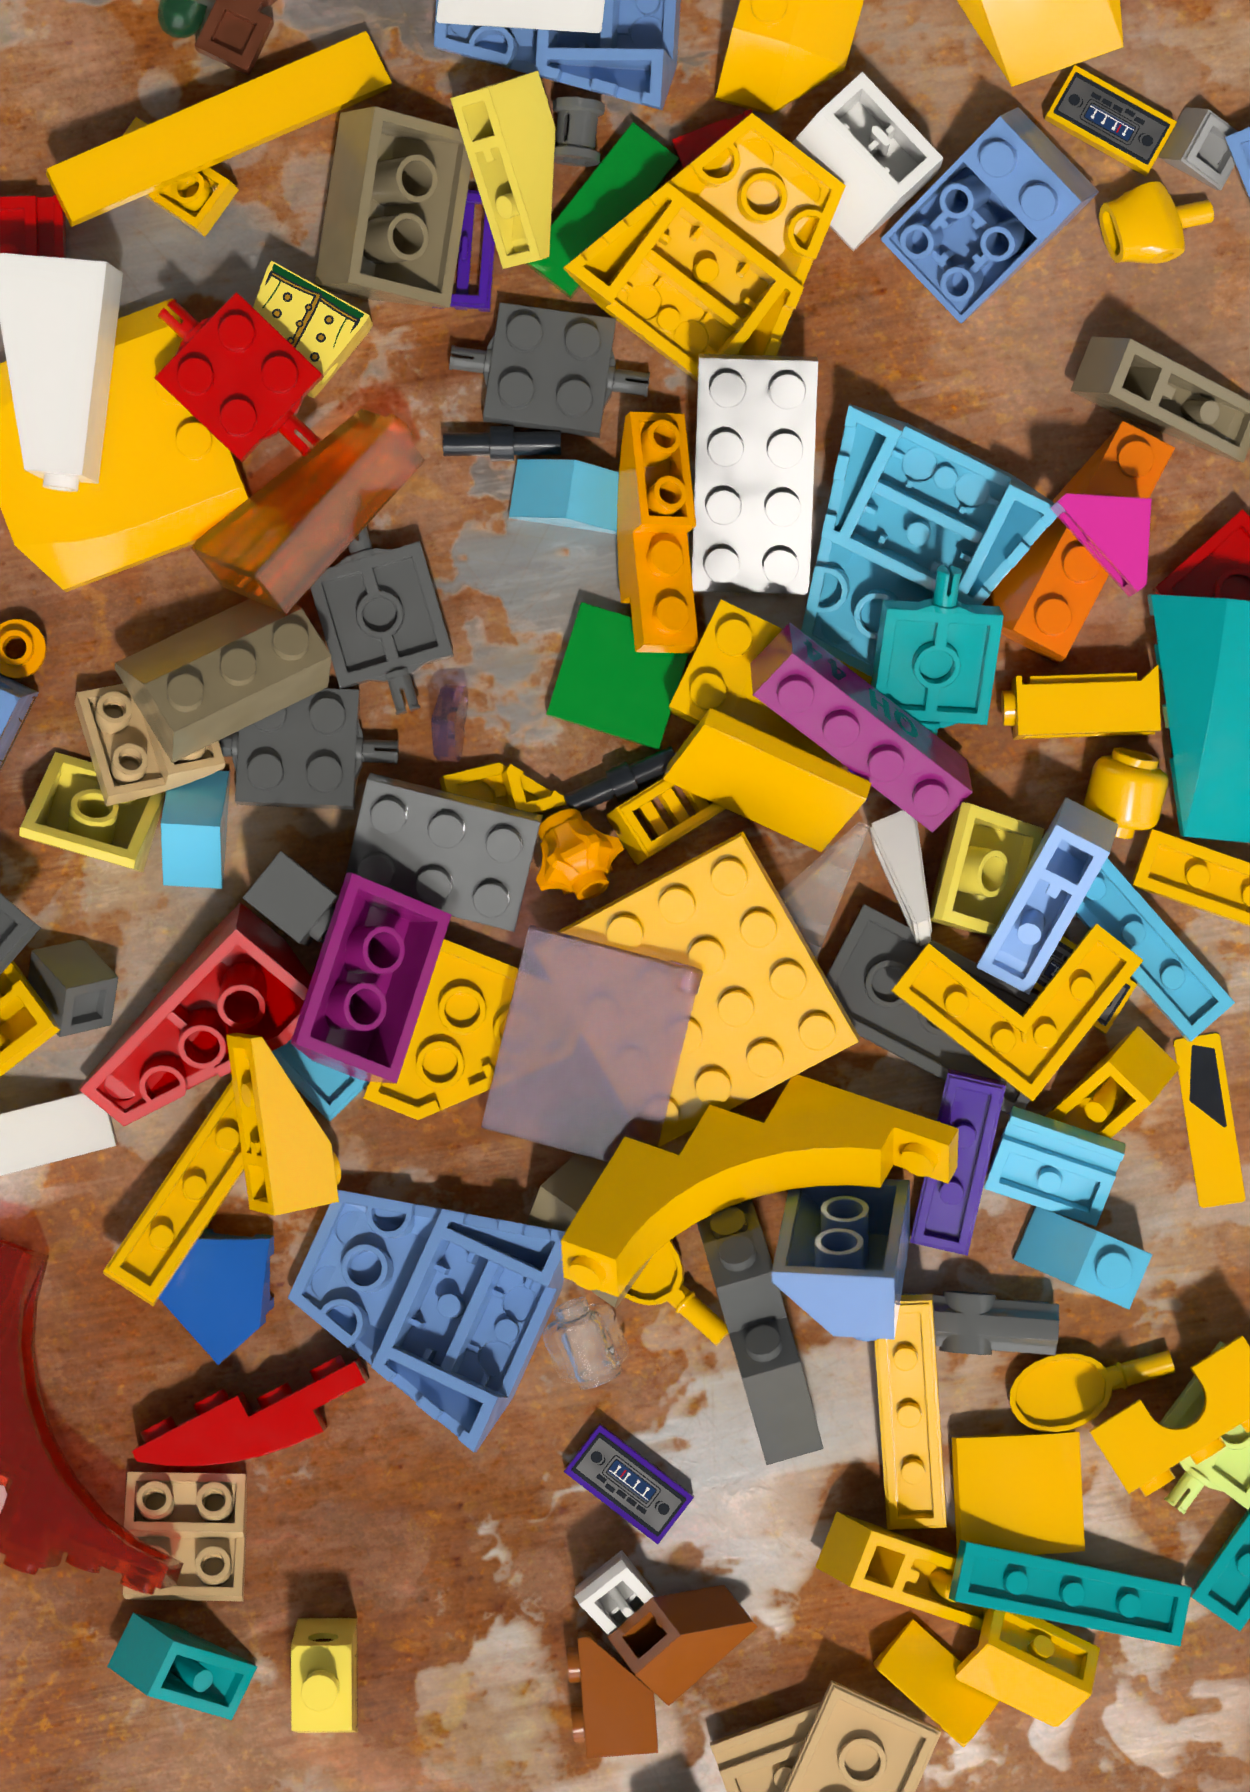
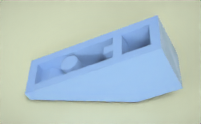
M1065 797L976 966L978 969L1030 994L1110 854L1119 824Z

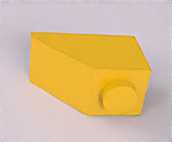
M1137 1026L1106 1053L1045 1117L1112 1138L1155 1100L1180 1069V1066L1141 1027Z

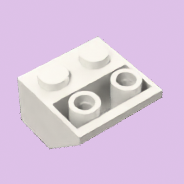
M863 72L823 107L792 142L799 150L846 185L829 227L852 251L856 250L939 173L943 161L940 153Z

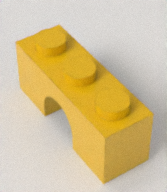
M1243 1336L1235 1338L1190 1367L1204 1393L1202 1411L1191 1424L1181 1428L1164 1427L1151 1417L1142 1401L1138 1399L1089 1430L1129 1494L1140 1488L1146 1497L1175 1478L1170 1468L1189 1456L1196 1465L1226 1447L1221 1436L1241 1424L1246 1433L1250 1432V1346Z

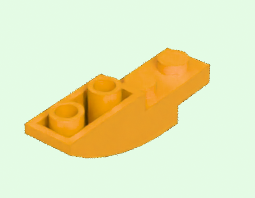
M630 411L625 416L618 480L617 551L621 603H630L635 652L691 653L699 645L687 533L696 526L684 414Z

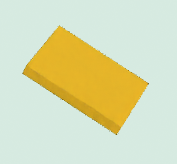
M710 708L669 761L663 780L819 852L826 848L866 801L871 787L869 780L714 708Z

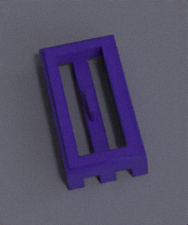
M468 190L460 238L456 294H452L450 307L455 308V310L478 309L481 312H491L495 242L486 213L484 218L479 296L468 295L475 204L483 205L479 191Z

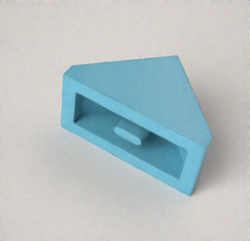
M518 459L509 518L617 534L619 472L578 460Z
M217 771L204 778L166 791L161 818L164 886L223 889L230 771Z

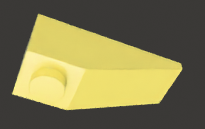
M535 71L500 81L450 98L502 268L518 266L549 257L556 127L539 72Z

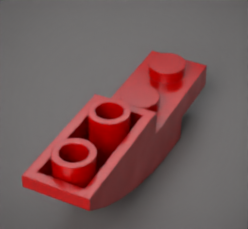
M340 1354L309 1370L314 1380L309 1384L292 1391L289 1383L286 1382L256 1398L261 1409L253 1412L243 1391L229 1398L223 1388L193 1404L197 1415L189 1420L176 1425L172 1416L141 1431L140 1434L144 1443L137 1446L131 1452L137 1462L165 1466L225 1464L264 1456L291 1447L324 1432L328 1426L318 1407L366 1383L369 1377L359 1358L345 1364Z

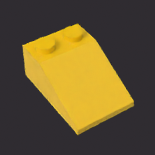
M720 600L669 704L672 714L697 725L710 708H714L842 768L843 764L753 696L750 663L782 629L726 601ZM839 660L871 685V676Z

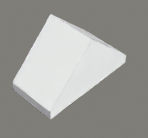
M622 1550L575 1587L574 1595L579 1605L608 1635L613 1633L652 1597H658Z

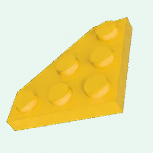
M444 939L397 1084L369 1082L363 1099L416 1120H421L572 1055L580 1037L581 1029L553 982Z

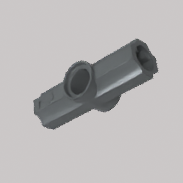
M943 1291V1295L933 1294L936 1346H939L940 1351L992 1355L993 1350L1056 1355L1059 1335V1304L1022 1299H996L995 1294L967 1291ZM902 1292L901 1295H918L924 1293Z

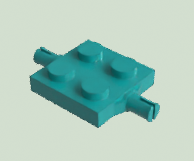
M946 565L937 567L933 599L920 602L883 600L871 686L936 736L939 728H945L958 723L987 725L1004 618L999 606L966 605L957 601L962 570L952 565H949V571Z

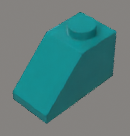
M133 1612L107 1667L147 1696L232 1720L258 1666L176 1625Z

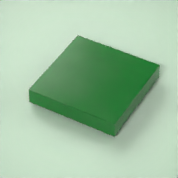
M581 602L546 715L659 750L671 713L669 704L680 684L689 653L635 652L632 617Z

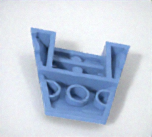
M436 0L434 47L438 50L527 74L538 71L541 78L663 110L677 67L681 0H605L602 30L600 33L438 23L436 20L438 0Z
M338 1190L339 1202L329 1205L288 1299L347 1348H351L371 1365V1368L388 1382H392L413 1399L418 1407L434 1420H438L466 1447L473 1452H477L513 1399L562 1290L564 1275L561 1239L565 1231Z

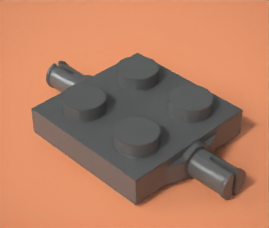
M507 303L499 304L496 331L487 350L452 345L449 370L454 369L484 374L487 392L483 422L545 431H561V433L600 438L603 411L612 396V392L647 397L650 372L616 369V362L612 351L616 328L615 318Z
M365 516L353 517L359 535L358 541L356 540L350 519L340 522L350 556H347L334 567L307 574L308 582L328 650L332 656L331 660L340 689L369 681L388 682L396 715L405 714L407 710L401 690L405 692L411 712L421 708L418 704L410 675L414 674L424 665L454 657L420 541L392 550L373 549L365 523Z
M325 688L219 740L223 757H232L236 769L235 802L237 805L355 810L356 780L363 767V762L394 763L398 765L399 739H364L359 725L360 691Z

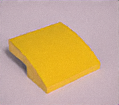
M1060 1431L1017 1435L1000 1433L952 1437L957 1553L960 1540L1034 1555L1085 1551L1079 1432Z

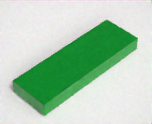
M633 122L551 225L549 257L526 263V265L572 299L580 286L563 267L654 194L679 163V157Z

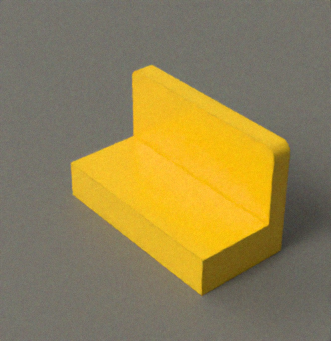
M986 1608L978 1646L958 1665L955 1677L958 1681L1050 1726L1058 1727L1092 1695L1100 1647L1043 1619Z

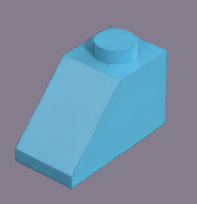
M1035 1206L1013 1260L1126 1309H1130L1153 1254L1052 1211Z

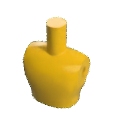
M1158 181L1142 184L1125 192L1113 201L1103 203L1099 212L1103 239L1115 263L1158 264L1175 259L1183 254L1185 250L1183 229L1212 223L1214 220V210L1209 200L1175 206L1166 187Z

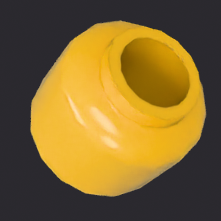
M1114 748L1112 755L1102 756L1095 762L1084 807L1119 824L1115 837L1132 839L1135 830H1148L1158 823L1169 778L1158 767V758L1133 749Z

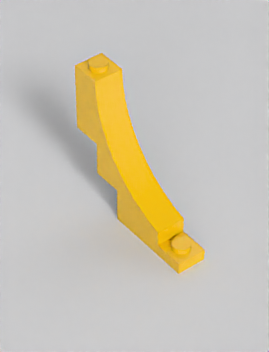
M797 1074L791 1077L764 1123L709 1105L679 1155L624 1137L561 1239L564 1278L572 1280L584 1289L599 1290L619 1297L635 1273L654 1253L675 1236L700 1220L727 1207L768 1194L816 1186L850 1185L881 1188L893 1165L906 1169L914 1175L927 1176L948 1184L958 1167L959 1129Z

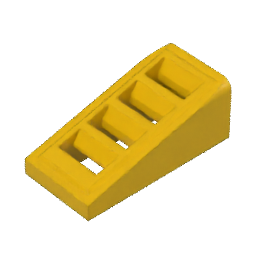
M661 779L607 814V820L633 861L638 865L726 808L715 803L709 805L706 799L682 789L696 811V814L690 817L672 790V787L676 785ZM658 797L676 825L671 830L668 829L651 801ZM638 811L655 840H650L633 812Z

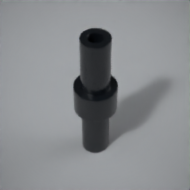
M490 426V432L443 433V456H490L491 462L514 461V455H561V431L514 432V426Z
M669 746L630 765L625 760L604 770L606 776L564 794L570 809H577L582 813L614 797L620 802L640 793L639 786L665 774L667 765L675 753L672 747Z

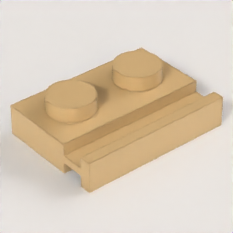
M821 1702L710 1742V1747L726 1791L782 1792Z

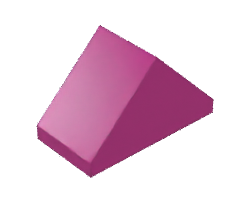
M1066 493L1050 507L1128 597L1137 593L1147 584L1151 498Z

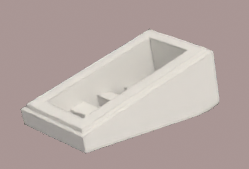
M902 810L871 823L870 832L874 852L916 944L919 943L922 946L932 942V925L918 823L916 819Z

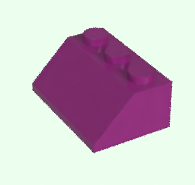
M347 873L290 1044L314 1062L362 1081L397 1084L451 914L354 873Z

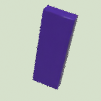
M948 1069L937 1122L959 1129L958 1167L948 1184L927 1176L924 1177L910 1243L968 1256L1006 1089V1081Z

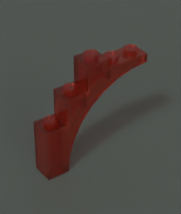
M0 1238V1485L7 1486L9 1479H12L0 1513V1553L5 1555L3 1564L20 1572L37 1575L39 1568L46 1569L60 1566L63 1554L66 1552L68 1553L65 1560L66 1563L92 1573H99L101 1566L122 1574L120 1584L138 1592L153 1595L156 1588L163 1589L176 1586L184 1563L142 1542L108 1515L77 1479L58 1445L40 1394L35 1354L37 1303L49 1256Z

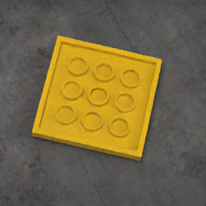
M743 831L540 940L534 946V950L648 1145L657 1148L696 1128L709 1105L729 1111L859 1042V1034Z

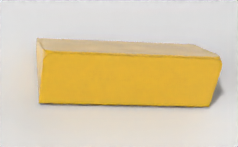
M913 1618L873 1662L875 1668L963 1748L971 1741L1000 1702L958 1681L955 1676L961 1661Z

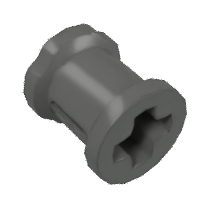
M558 97L556 100H553L552 110L558 113L554 163L577 167L599 165L601 154L595 151L598 117L604 115L605 104L594 99L581 97Z

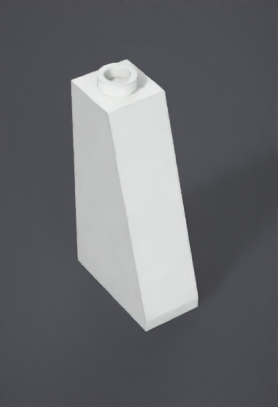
M0 253V325L24 470L43 479L42 487L78 492L79 482L99 484L123 273L106 261Z

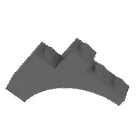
M750 1199L727 1207L697 1222V1226L766 1465L822 1450L824 1447L780 1289L772 1283L773 1264L753 1201Z

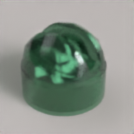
M160 0L157 12L158 22L162 30L174 38H188L201 27L208 6L192 0Z

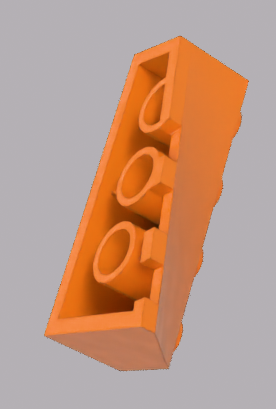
M1122 420L1116 430L1052 501L1056 503L1066 493L1149 498L1175 447ZM1057 517L1034 542L1016 566L996 586L982 605L1000 607L1004 615L1001 635L1060 664L1070 651L1109 574Z

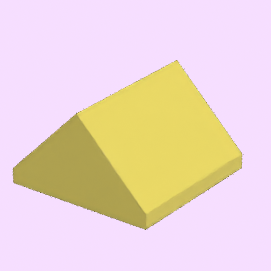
M55 752L20 826L19 836L144 872L166 791L129 802L105 806L93 763Z
M961 802L953 812L929 908L931 922L991 937L1042 840L1044 828L970 803Z

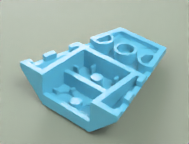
M849 404L801 631L835 658L872 677L883 600L920 602L933 599L937 567L946 565L949 571V565H952L962 570L957 601L966 605H982L1009 571L1029 551L1030 547L1046 528L1054 522L1057 516L1050 509L1055 504L1053 501L1014 475L908 423Z

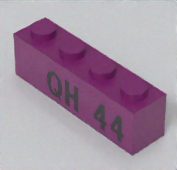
M790 622L750 663L753 696L855 774L869 780L872 787L931 832H934L961 802L973 792L966 758Z

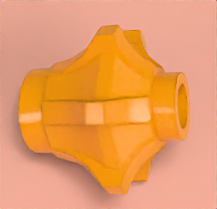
M577 809L562 810L545 819L541 823L538 833L542 841L541 850L543 856L536 881L541 891L561 889L564 895L574 892L579 900H588L603 893L609 886L606 876L613 871L611 864L616 856L624 850L619 838L605 835L594 829L588 821H584Z

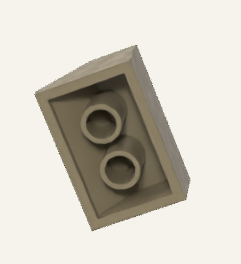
M376 106L340 113L315 277L316 286L325 290L368 300L450 308L471 172V164L460 129Z
M268 589L116 662L115 670L167 756L174 763L327 688L332 656L303 609L272 589Z

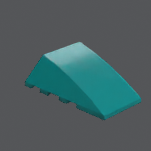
M1148 594L1150 615H1154L1158 644H1154L1156 663L1162 672L1166 704L1162 705L1165 728L1170 730L1173 757L1169 759L1180 836L1250 843V601Z

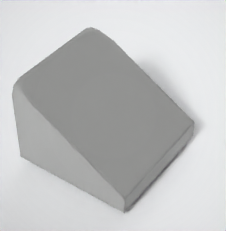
M1187 107L1181 112L1174 129L1159 153V157L1169 165L1216 190H1222L1235 166L1225 137L1238 131L1209 109Z

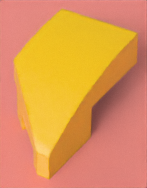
M498 762L445 775L439 779L442 791L535 814L566 805L563 795L555 790L550 791L525 776L522 770L512 764L504 766Z

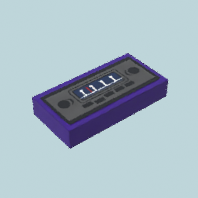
M601 1423L564 1469V1473L656 1544L660 1543L694 1498L693 1494Z

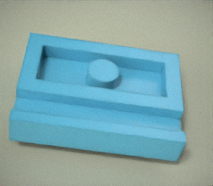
M1012 1106L1007 1125L1003 1130L986 1175L984 1189L1097 1226L1116 1178L1119 1164L1125 1155L1126 1143Z

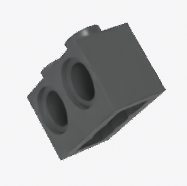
M280 851L243 899L298 943L309 946L314 939L317 942L324 943L339 895L293 858Z

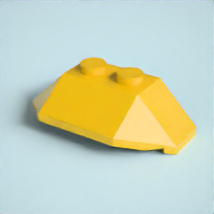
M740 0L715 100L773 115L786 107L790 102L844 71L864 0Z

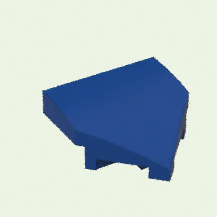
M205 1228L159 1297L162 1303L218 1365L266 1323V1314L274 1308V1297L270 1295V1256L274 1254V1235L255 1234L253 1237L215 1233L213 1229Z

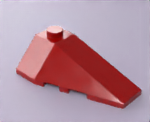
M240 902L193 951L83 1081L79 1091L125 1127L185 1096L186 1090L216 1075H219L221 1078L230 1073L227 1034L242 1033L261 1036L271 1051L287 1044L293 1037L312 978L286 940Z

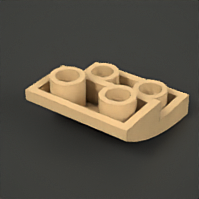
M124 684L81 691L76 694V710L105 806L129 802L165 792L204 778L225 767V760L219 741L172 763Z
M127 1472L124 1518L126 1547L123 1596L125 1599L244 1601L247 1511L246 1474Z

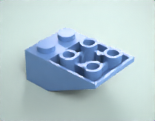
M1017 107L999 116L880 240L962 324L1052 240L1099 191L1027 115Z

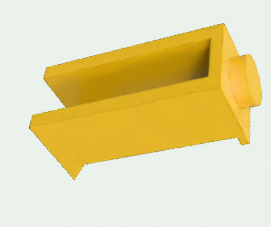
M1158 664L1140 681H1137V673L1030 676L1026 680L1027 685H1022V676H1016L1011 681V690L1002 691L1001 694L1003 726H1013V740L1155 735L1156 731H1161Z

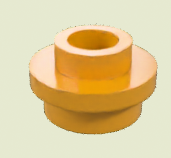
M12 619L1 623L0 673L9 678L20 679L37 672L43 665L47 654V644L42 632L35 625L25 620ZM13 638H22L26 643V652L19 659H11L6 653V645Z

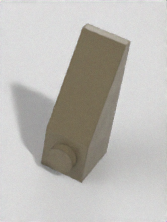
M1091 337L1070 391L1117 415L1233 461L1244 463L1250 448V400L1131 338Z

